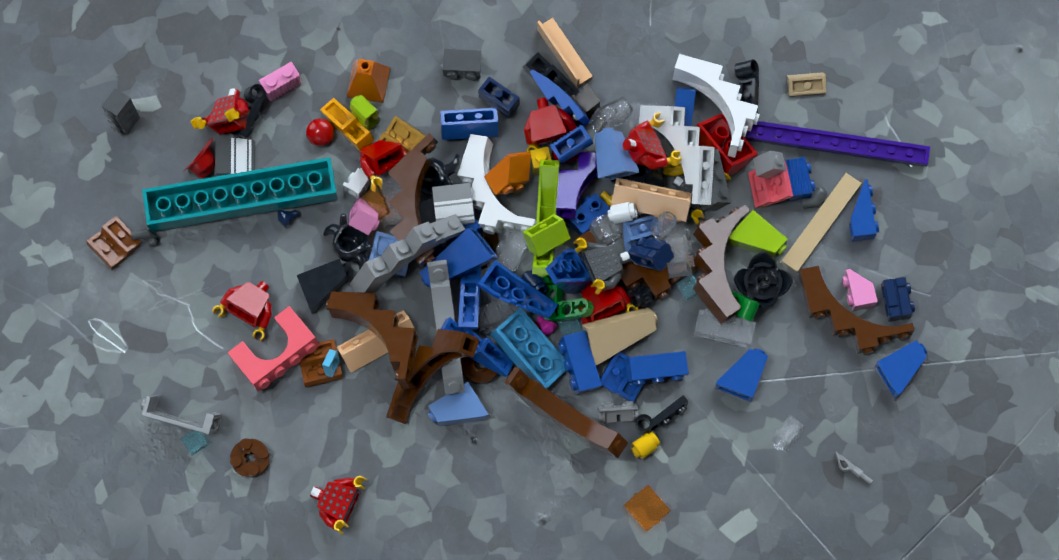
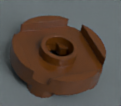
M462 357V373L470 382L474 384H488L497 376L498 373L486 367L477 369L476 361L470 357Z
M244 438L232 449L230 463L238 475L244 478H253L258 475L260 476L267 470L270 456L266 446L261 441ZM254 454L255 461L247 463L246 455Z

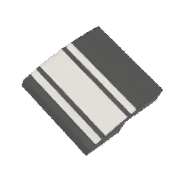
M215 138L216 176L255 170V140Z

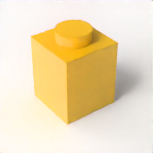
M548 147L530 150L534 175L539 174L540 159L551 160Z

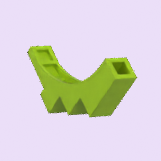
M540 159L536 220L538 223L556 214L559 160ZM554 248L543 256L538 257L534 254L532 274L540 277L549 275L545 268L554 260Z

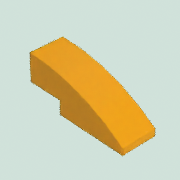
M335 98L331 99L320 109L331 124L358 151L363 146H368L374 141L370 131L359 123L357 118Z

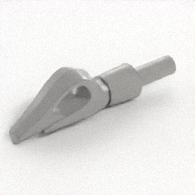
M835 451L841 471H852L858 478L861 477L869 484L872 483L873 480L866 476L862 469ZM841 462H844L847 468H843Z

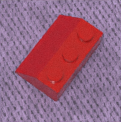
M723 113L696 125V127H700L699 146L715 147V149L719 150L724 173H727L729 177L739 172L753 158L757 157L758 153L743 136H741V140H744L741 151L737 150L735 158L728 156L732 137L728 122Z

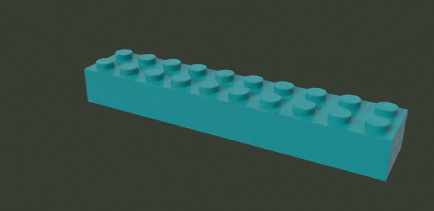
M330 157L142 189L146 222L151 232L338 200Z

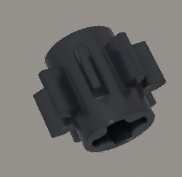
M638 284L631 288L632 292L629 299L633 306L645 309L651 305L653 293L648 286H640Z

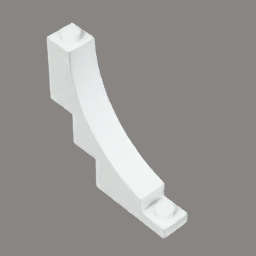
M640 105L639 124L647 120L651 121L655 113H661L657 120L661 121L664 119L662 125L658 128L652 126V128L662 133L670 141L674 149L680 151L678 157H682L681 165L686 184H693L692 204L711 205L715 147L699 146L700 127L684 126L685 107Z

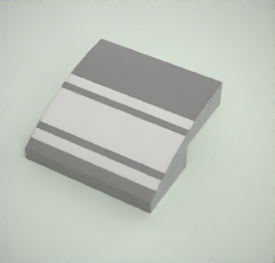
M470 183L432 187L436 221L456 214L462 225L475 224Z

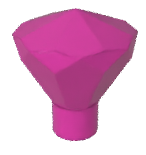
M539 316L536 320L540 324V330L546 337L551 335L557 328L556 323L544 319L543 316Z

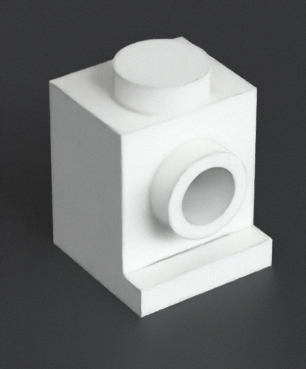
M358 168L355 173L352 172L347 181L349 183H343L344 191L356 198H362L371 184V179L366 177L362 168Z

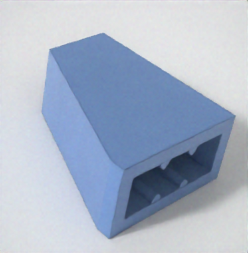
M603 128L602 132L595 133L599 179L614 180L639 173L638 166L632 160L629 151L623 149V141L625 140L623 133L614 131V128Z
M468 382L464 384L465 392L445 395L428 406L430 412L427 413L432 423L437 422L438 426L485 421L489 419V415Z

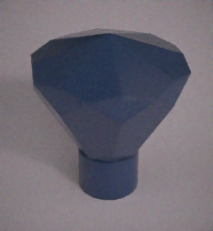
M297 210L277 211L278 221L284 228L289 225L293 218L299 216Z

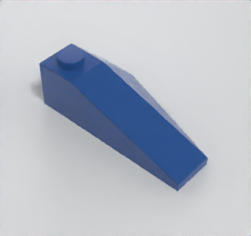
M565 249L545 268L553 283L568 294L579 293L592 283L586 266L575 249Z
M496 260L477 284V286L495 298L548 319L558 306L554 301Z

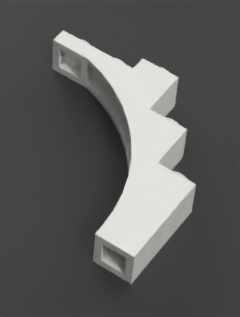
M679 54L672 80L694 87L718 106L725 116L731 131L732 141L728 156L735 158L737 150L741 151L744 140H741V136L745 137L747 130L751 131L753 124L757 125L760 115L756 113L758 105L740 101L742 96L739 93L740 85L723 81L724 74H721L723 66Z
M470 134L457 176L462 180V183H470L472 186L473 207L482 210L478 224L482 227L483 231L488 234H501L504 228L510 231L518 229L523 232L537 224L538 222L535 219L513 214L497 200L493 190L484 178L489 172L490 156L494 144L488 137Z

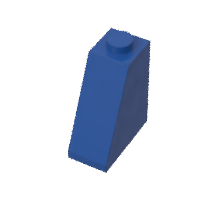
M677 87L674 107H685L684 126H691L696 89Z
M917 340L881 359L875 365L876 370L894 399L900 396L927 357L926 348L922 343L919 344Z
M749 349L717 380L715 389L751 402L768 355L760 349Z

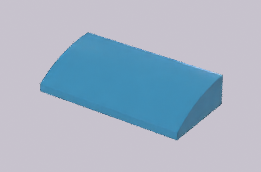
M522 308L517 309L490 333V336L514 364L530 379L539 382L546 389L566 371L564 368V357Z

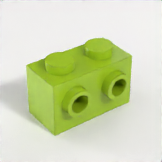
M556 214L522 232L529 251L538 257L546 255L553 248L562 246L567 240L571 239L564 219Z

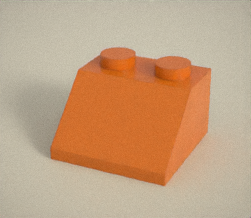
M531 153L508 154L484 176L495 195L517 194L524 189V185L529 181Z

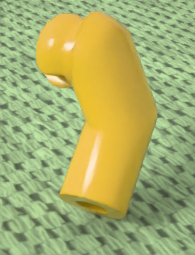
M668 163V166L663 167V173L666 176L675 177L684 174L682 165L673 167L672 164Z

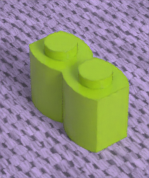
M363 95L355 96L350 101L351 113L368 131L372 130L380 122L379 111Z

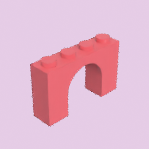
M290 306L274 317L279 327L288 336L287 347L280 356L271 360L260 359L252 353L243 341L228 352L232 361L257 392L267 388L272 381L283 376L289 368L299 364L301 359L313 353L320 346L316 337Z

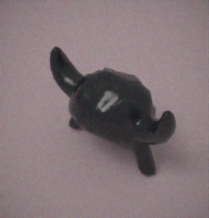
M458 154L455 155L452 162L446 165L434 157L428 158L432 163L425 174L421 193L432 195V187L453 185L449 176L456 173L459 169L461 160Z
M342 213L339 225L331 224L327 226L323 235L326 236L332 233L334 235L332 242L334 253L342 261H356L360 270L364 263L369 261L365 253L372 249V244H369L367 234L347 224V215Z

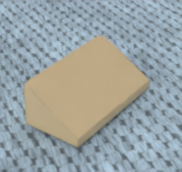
M823 72L787 75L789 96L827 93L826 74Z

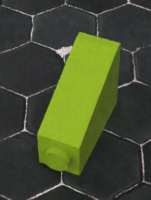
M752 210L729 235L727 243L755 253L765 251L774 258L777 254L781 255L787 249L786 243L788 239Z

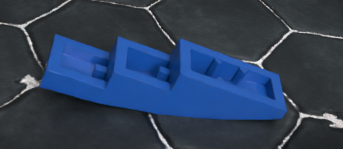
M533 69L530 71L550 103L553 105L559 103L564 112L569 115L574 113L583 125L591 122L582 108L564 90Z
M481 267L462 276L458 329H478L481 288L477 284L481 280Z
M451 317L445 319L441 329L465 332L479 338L474 358L470 357L471 359L504 377L508 375L514 362L489 338L481 339L471 329H458V324Z

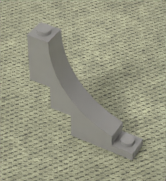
M447 260L427 262L437 330L441 329L445 319L451 317L455 321ZM458 358L442 367L445 395L465 392L461 360Z

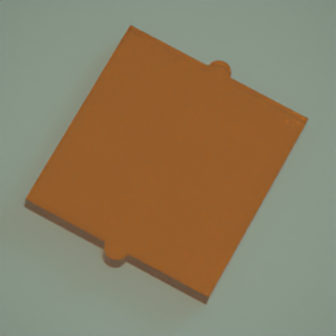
M376 185V192L370 190L361 197L378 213L379 221L390 213L385 201L386 198L383 197L379 186Z
M649 485L639 493H634V497L623 505L645 531H648L656 523H660V520L671 511Z

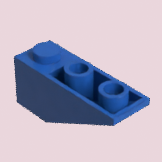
M868 179L864 180L849 222L852 242L875 239L876 234L879 232L878 221L874 220V215L876 214L875 203L871 202L873 189L868 184Z

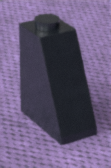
M340 259L297 275L311 314H315L326 303L327 299H330L331 291L337 292L348 282L346 275L350 273L346 263L342 264Z

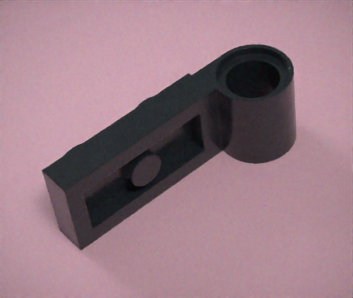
M752 59L736 63L734 71L739 79V93L742 94L740 101L758 105L759 66L757 61Z
M254 84L244 91V98L250 103L248 106L249 114L247 115L245 129L236 130L235 138L244 139L249 137L253 130V127H251L253 122L261 114L259 110L266 91L260 84ZM252 89L257 91V98L253 97Z
M684 395L653 419L647 414L639 415L635 420V431L639 435H644L645 433L649 434L660 426L665 427L672 421L671 418L675 414L679 416L687 410L688 400ZM641 421L648 422L649 427L646 429H642L639 427L638 423Z

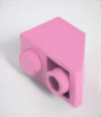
M847 269L844 276H842L844 288L847 287L848 290L846 295L848 305L852 306L853 311L875 307L878 301L873 283L851 269Z

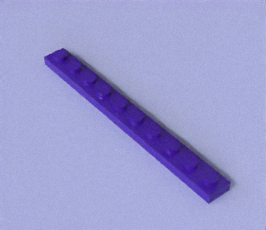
M758 121L757 125L753 124L751 131L747 130L745 136L747 140L920 166L928 165L930 146Z

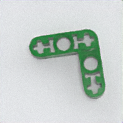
M549 275L543 277L548 287L545 296L550 299L551 291L555 290V296L551 300L558 304L555 309L558 313H552L549 319L545 317L544 319L560 322L584 318L592 314L594 307L591 301L584 298L562 301V289L554 285ZM570 305L571 311L568 315H565V309Z

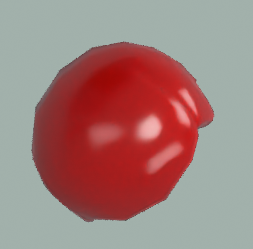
M314 119L306 128V137L312 145L317 147L326 146L333 140L335 129L326 119Z

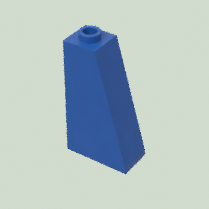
M467 228L434 261L447 260L449 281L451 282L495 261L498 256L475 228ZM426 266L419 274L422 276V282L431 288L428 266Z

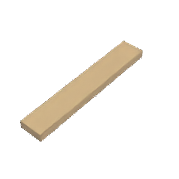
M845 173L781 263L798 273L862 183Z

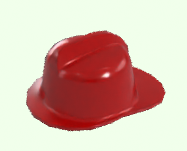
M213 137L209 139L193 162L183 172L189 170L198 178L203 179L213 170L215 158L208 148Z

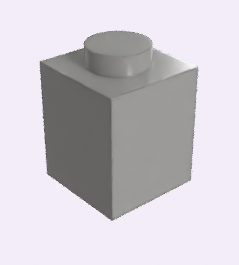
M768 151L753 158L758 177L771 178L786 171L785 159L781 152Z

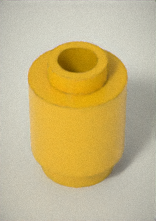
M653 432L645 433L631 443V451L636 458L644 459L657 450V446L661 443Z

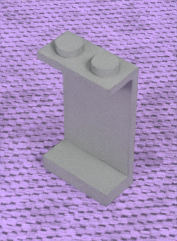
M159 395L147 396L142 401L141 410H143L142 415L206 434L218 432L222 418L221 413H206L204 424L156 411L160 398Z

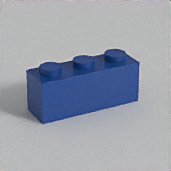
M497 108L440 111L442 140L467 139L470 137V134L498 137Z
M585 330L563 336L559 340L558 348L560 353L564 355V368L566 372H569L571 378L569 380L571 390H574L575 395L600 388L602 386Z
M686 351L635 356L625 359L628 382H634V385L646 384V380L660 383L664 382V378L678 381L683 380V376L689 374Z

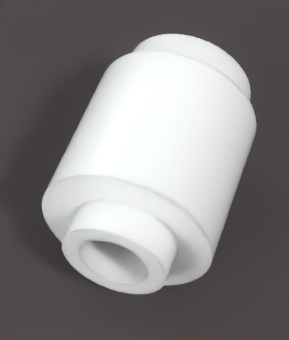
M625 202L610 206V210H608L610 222L613 221L614 224L633 221V218H637L635 204Z

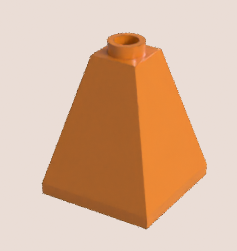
M358 59L354 61L347 98L363 95L368 101L384 103L390 67L370 60Z

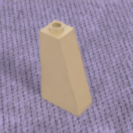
M646 307L645 309L582 324L595 365L602 363L657 330L656 323H658L656 313Z

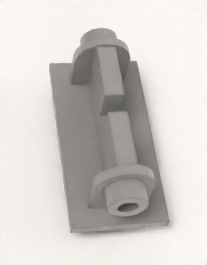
M624 401L621 405H614L612 402L602 403V406H598L599 412H602L599 414V421H603V423L617 422V415H620L621 422L634 421L638 417V411H634L638 409V406L633 404V401Z

